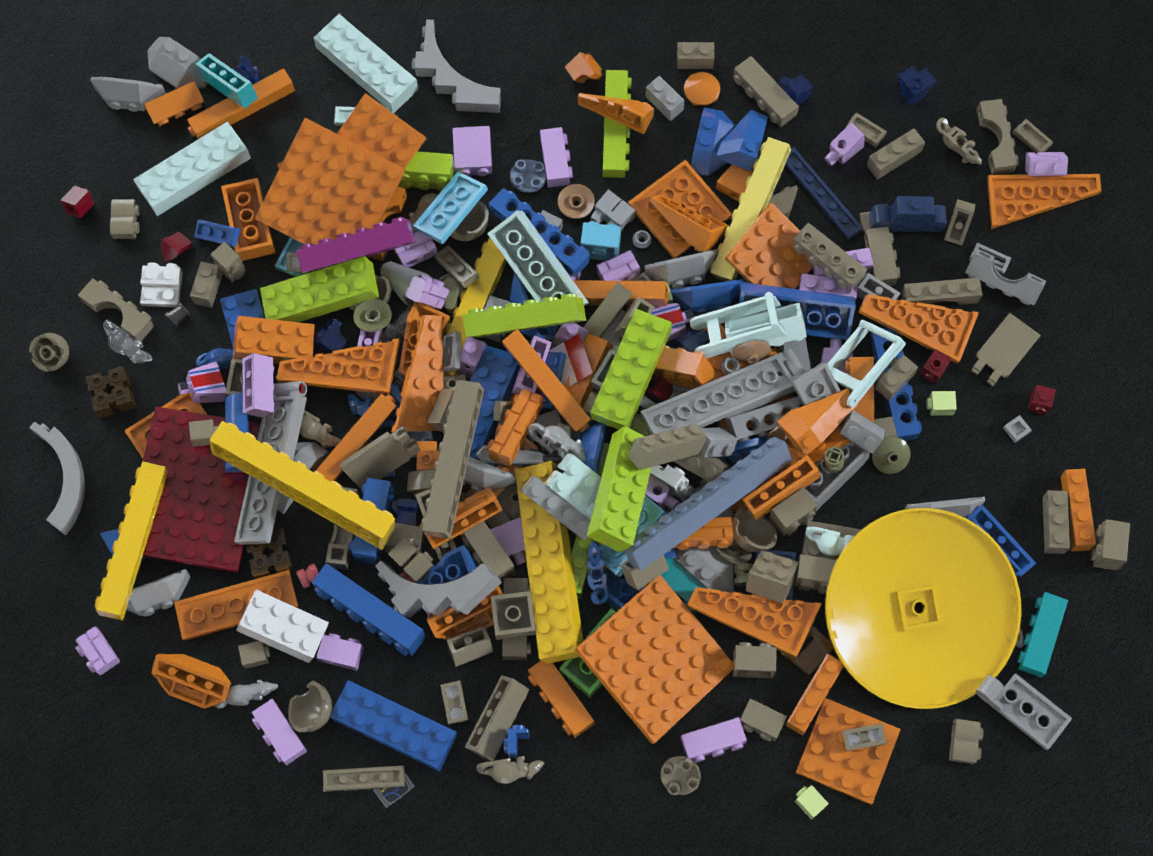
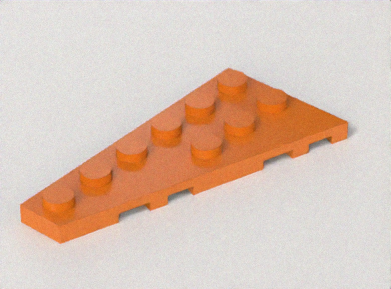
M1066 174V176L989 175L987 181L991 229L1100 194V174Z
M868 294L864 297L858 313L932 351L936 349L949 357L951 361L958 363L961 360L979 312H967L962 309H949L943 306L919 302L912 303L907 300H894L888 297Z
M421 316L416 335L415 350H412L411 366L407 369L401 392L400 408H397V419L391 432L396 431L402 426L407 431H439L427 424V421L441 389H444L442 316Z
M398 338L386 343L378 342L375 345L357 346L324 355L322 353L316 354L314 357L309 358L300 357L280 361L276 380L282 383L304 381L309 386L390 394L400 340Z
M696 587L687 607L765 644H771L772 647H776V649L796 658L821 603H807L799 600H785L784 603H780L759 595H746L738 592L731 593Z

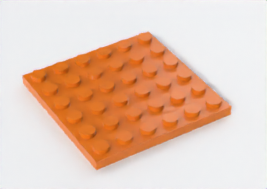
M304 118L255 219L303 244L311 243L314 245L319 244L318 241L325 238L335 240L339 234H356L355 230L360 228L373 229L374 224L380 223L406 169Z
M661 575L648 583L574 649L651 744L658 741L733 670V662Z

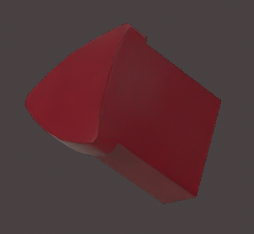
M180 232L162 239L161 249L164 260L169 261L176 258L182 252L190 249L192 242Z

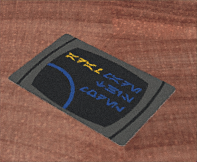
M405 772V787L373 790L386 808L415 787Z

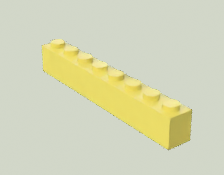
M768 137L766 142H763L760 149V158L755 160L753 166L754 172L747 179L745 193L742 192L740 195V205L732 214L733 221L731 226L726 228L725 240L723 243H720L718 256L710 266L711 274L714 278L725 282L737 279L739 273L725 260V257L767 207L791 152L789 144Z

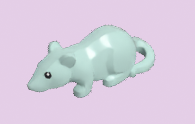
M807 527L805 532L806 536L816 542L819 550L827 556L840 555L848 542L854 537L852 535H845L843 538L840 537V532L819 527ZM813 532H819L822 535H815Z

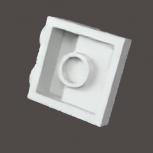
M148 263V266H142L141 306L179 307L183 275L180 267L173 263L166 264V267L159 266L157 263Z
M656 465L651 468L650 474L669 486L673 496L681 501L692 493L693 487L689 485V480L684 476L685 473L678 467L672 468L667 465L663 469L660 465Z

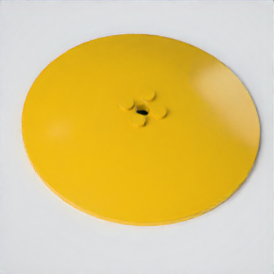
M914 508L893 512L878 518L860 530L848 542L836 560L829 578L825 599V614L834 650L846 670L860 685L888 702L910 708L932 709L953 705L977 694L975 692L988 675L995 678L1000 673L1011 656L1017 641L1021 622V598L1012 565L998 543L987 532L970 520L948 511L932 508ZM917 602L923 605V611L919 614L914 610Z

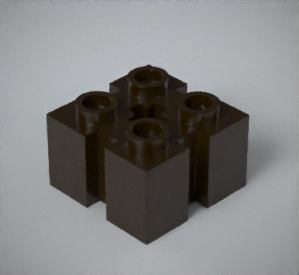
M123 366L108 370L109 375L106 376L97 373L86 377L89 391L94 396L91 397L93 409L99 418L114 415L115 409H120L121 412L137 408L134 395L129 389L131 388L129 375Z
M284 529L272 531L270 543L246 544L249 556L254 558L249 560L255 579L271 575L273 571L278 573L286 570L294 571L291 555L288 551H285L290 548ZM272 552L270 557L266 556L267 553Z

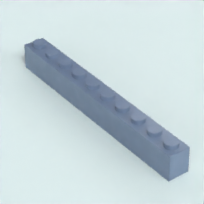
M776 437L767 440L761 447L753 450L750 455L738 461L736 465L724 471L715 480L707 483L704 488L693 493L690 498L678 504L666 515L661 516L651 526L646 527L644 531L635 536L633 546L624 550L630 565L642 571L791 463L793 459L786 442Z

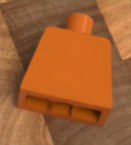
M731 165L717 180L716 190L739 202L742 192L745 193L747 188V179L753 174L752 169L749 172Z

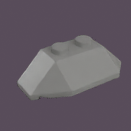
M158 37L148 49L149 70L178 89L194 81L199 89H203L208 85L202 79L195 65L201 59L170 37Z
M91 77L95 90L106 104L113 109L124 108L130 111H145L144 103L166 94L163 85L160 84L154 85L143 81L109 77Z
M718 249L645 265L644 273L654 281H666L669 288L673 289L681 288L686 284L696 285L705 280L710 272V266L716 260L719 252Z
M313 441L297 443L293 461L302 462L307 466L308 470L314 472L329 454V451ZM281 493L277 510L284 514L294 500Z
M469 456L463 486L467 483L472 485L471 488L480 492L488 486L492 491L515 483L516 478L511 473Z
M985 497L907 504L905 509H939L967 519V516L985 502Z
M709 546L707 549L690 547L687 550H679L675 548L676 558L672 559L707 589L734 592L733 563L724 559L718 553L715 546Z
M184 569L132 589L126 610L140 616H149L160 608L168 609L172 607L174 602L179 601L190 579V574Z

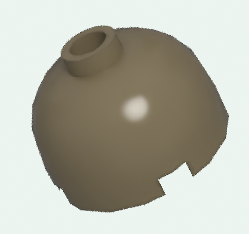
M44 333L35 337L29 348V352H32L33 363L43 371H54L61 368L67 362L70 353L67 341L55 333Z

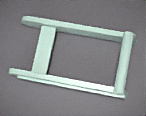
M767 292L763 297L692 318L690 320L691 328L700 330L708 327L710 339L709 344L699 346L695 351L703 353L707 359L731 352L738 345L745 342L768 341L785 336L786 332L778 324L775 307L780 306L779 301L771 292ZM768 310L770 326L722 340L720 323Z
M865 320L860 321L859 327L827 364L836 383L853 391L847 400V406L851 408L856 406L881 373L884 372L905 346V342L901 337ZM869 331L893 342L862 381L837 370Z

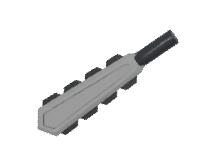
M483 446L476 453L481 462L491 466L501 464L500 462L490 460L487 446ZM521 447L512 464L523 467L524 464L532 466L548 461L561 463L563 459L559 455H545L538 452L537 449L531 448L527 451Z

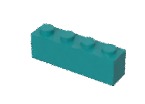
M210 53L195 63L204 81L245 109L258 99L249 80Z
M665 558L669 570L661 576L687 607L695 588L706 587L674 559ZM687 607L694 614L698 612L690 607Z
M1047 592L1041 597L1038 596L1034 608H1037L1036 614L1031 616L1029 622L1031 630L1030 633H1026L1023 644L1026 646L1024 652L1021 651L1017 662L1020 663L1019 670L1038 677H1043L1046 674L1068 600Z

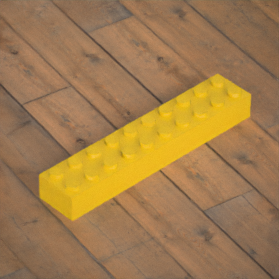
M221 422L209 440L213 455L381 550L384 548L394 532L395 518H393L390 512L377 509L376 505L371 501H363L355 492L350 490L347 492L342 489L339 483L335 481L330 482L324 479L321 473L308 470L305 464L299 461L294 462L284 452L280 451L278 453L273 450L270 444L255 440L256 438L252 434L241 432L233 423Z
M552 461L515 470L539 659L547 664L580 657L574 649L583 642L568 528L520 491L532 475L545 483L554 470L560 472L558 466Z

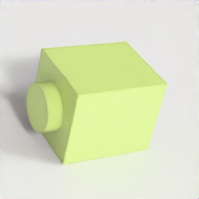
M932 391L930 397L926 400V407L930 409V416L954 415L956 411L955 391Z
M812 785L808 789L804 786L796 794L798 798L795 802L811 820L828 805V802Z

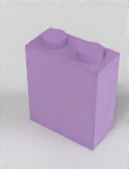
M490 127L453 128L455 174L457 172L466 176H486L492 174Z

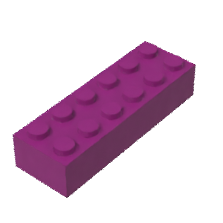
M403 217L392 219L390 224L384 222L374 224L373 229L366 227L355 230L356 234L343 233L337 235L335 240L325 238L319 240L317 245L311 243L301 245V249L296 250L302 273H311L362 256L368 257L416 243L411 222Z

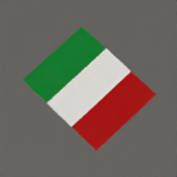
M579 334L549 350V352L567 354L561 379L563 386L568 377L571 386L593 373Z

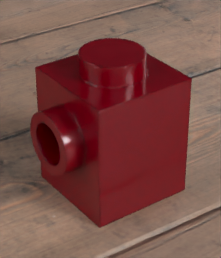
M74 186L61 199L66 213L81 218L94 205L91 193L87 189Z
M935 349L920 374L926 380L937 383L951 359Z
M652 375L644 395L652 402L659 404L668 400L674 389L663 376Z
M1036 385L1031 394L1028 410L1047 414L1052 408L1056 390Z

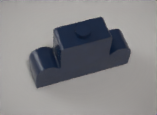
M898 196L892 206L878 204L873 206L869 212L870 229L888 227L889 231L943 232L947 226L946 207L934 205V197Z

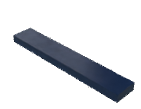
M795 147L792 148L785 163L787 170L848 241L862 232L863 227Z

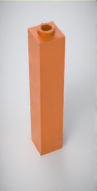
M284 68L253 84L258 99L245 109L230 98H227L187 119L190 125L188 130L192 137L196 136L197 139H200L226 122L232 125L294 92L293 83Z
M573 280L589 302L586 305H601L617 282L633 293V296L625 306H629L630 302L638 297H641L653 306H667L669 288L666 281Z
M515 330L505 338L502 344L566 423L570 425L574 433L578 430L582 433L590 426L588 422L591 420L519 330Z
M381 393L316 471L321 473L324 479L330 482L335 481L343 472L340 463L366 445L397 408L394 404L396 400L389 394L384 396Z

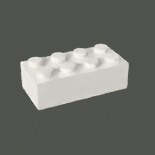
M255 590L236 631L309 663L317 651L329 622Z

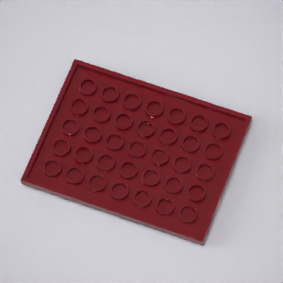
M156 406L142 462L165 466L168 475L142 557L238 573L244 545H239L234 540L249 475L245 472L225 473V461L212 454L210 445L192 446L189 422L213 419L214 426L219 427L222 421L225 422V418ZM249 422V433L257 440L261 424Z

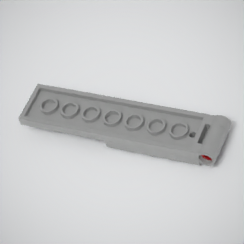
M786 349L779 354L642 410L640 415L652 435L692 424H697L702 428L723 418L729 420L730 417L746 413L795 392L796 390L791 381L803 375L806 371L793 350Z
M304 381L274 383V413L262 417L257 441L261 443L266 442L270 444L273 450L278 453L280 451L286 453L291 460L294 459L307 399L304 397L307 393V386ZM250 475L234 542L239 545L267 544L271 540L281 493Z

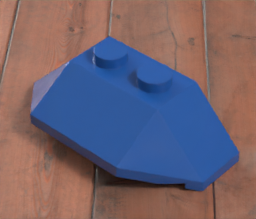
M704 108L691 163V167L699 176L709 177L713 172L727 164V162L715 157L720 143L736 126L723 111Z
M514 273L510 296L511 303H521V305H524V301L535 300L518 275ZM559 325L523 330L521 332L531 338L535 335L545 340H552Z
M745 279L671 289L670 292L673 302L678 303L681 308L686 311L692 310L693 314L703 315L730 307L738 298L741 282L745 283Z
M601 422L586 428L574 440L575 442L581 440V446L584 449L586 458L582 462L596 474L598 473L608 425Z
M980 505L967 516L968 520L981 527L998 543L1012 565L1015 576H1022L1036 564L983 505Z

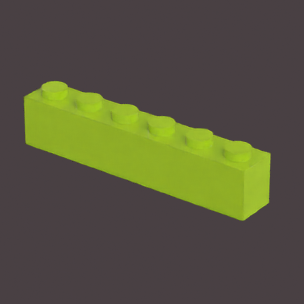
M606 70L605 96L631 100V94H627V89H631V78H628V71ZM607 117L604 120L603 177L625 178V171H629V160H625V155L629 154V143H626V138H630V128Z

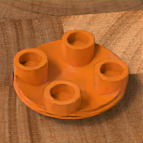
M698 72L686 80L684 92L692 105H708L718 99L720 84L713 75Z

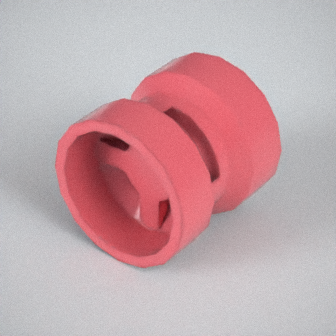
M314 563L309 565L306 570L300 569L296 571L304 589L310 587L311 582L319 573Z

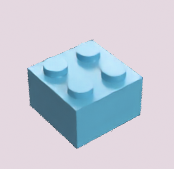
M594 221L583 223L581 246L589 252V259L607 261L619 255L621 227L615 224L602 225Z

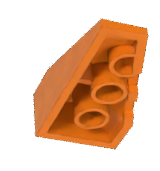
M583 93L578 95V105L642 134L645 133L653 118L654 108L645 102L641 103L637 100Z
M661 194L653 196L649 200L677 232L699 252H706L712 249L729 226L711 215L704 217L697 214V209L683 208L680 202Z
M418 302L414 303L407 316L399 366L400 374L406 376L407 369L411 366L412 350H415L416 335L421 316H442L443 339L446 328L450 323L449 315Z
M848 389L826 396L816 402H810L808 405L800 408H794L777 421L797 452L804 455L809 454L855 408L847 406V400L851 394Z

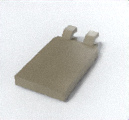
M1009 313L976 354L979 360L971 371L978 375L984 366L988 365L994 372L987 380V383L993 387L1001 376L1007 378L1038 340L1040 334Z
M402 426L391 435L388 432L384 433L341 462L340 466L362 490L363 483L366 484L367 478L382 479L409 461L410 457L417 454L421 449L414 438L409 440L408 431Z

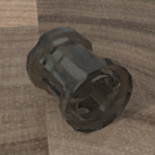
M180 302L175 309L165 314L175 327L178 326V322L185 316L190 315Z

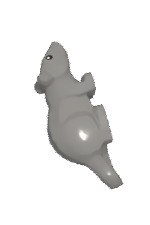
M538 423L530 425L528 429L530 437L550 452L554 450L559 451L558 455L561 459H564L566 454L570 453L580 461L586 460L581 440L575 442L561 427H543ZM535 430L540 432L542 439L536 435Z
M257 680V683H252L251 685L240 684L229 688L226 700L216 704L215 707L221 709L228 703L230 705L243 706L247 705L252 699L260 701L263 699V696L277 689L278 685Z

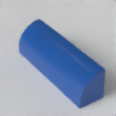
M243 393L227 396L225 399V423H233L241 432L249 433V415L243 414ZM225 461V473L243 472Z

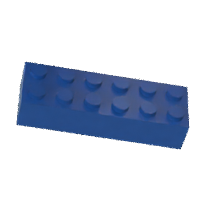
M741 282L738 304L763 297L767 292H771L780 303V306L775 308L800 303L806 335L842 340L849 339L856 306L855 297Z
M487 345L470 381L478 382L484 388L469 455L479 461L480 459L476 453L483 446H487L491 439L493 440L499 421L494 420L495 401L510 400L520 368L518 362L509 352Z
M327 563L313 580L314 591L317 592L320 598L325 601L329 599L333 606L341 612L345 610L353 621L357 623L361 621L365 625L364 628L372 634L377 632L381 636L380 639L388 645L393 643L397 647L396 650L404 656L407 654L413 656L425 640L426 636L422 628Z
M349 680L329 716L333 721L439 772L457 737L456 731Z

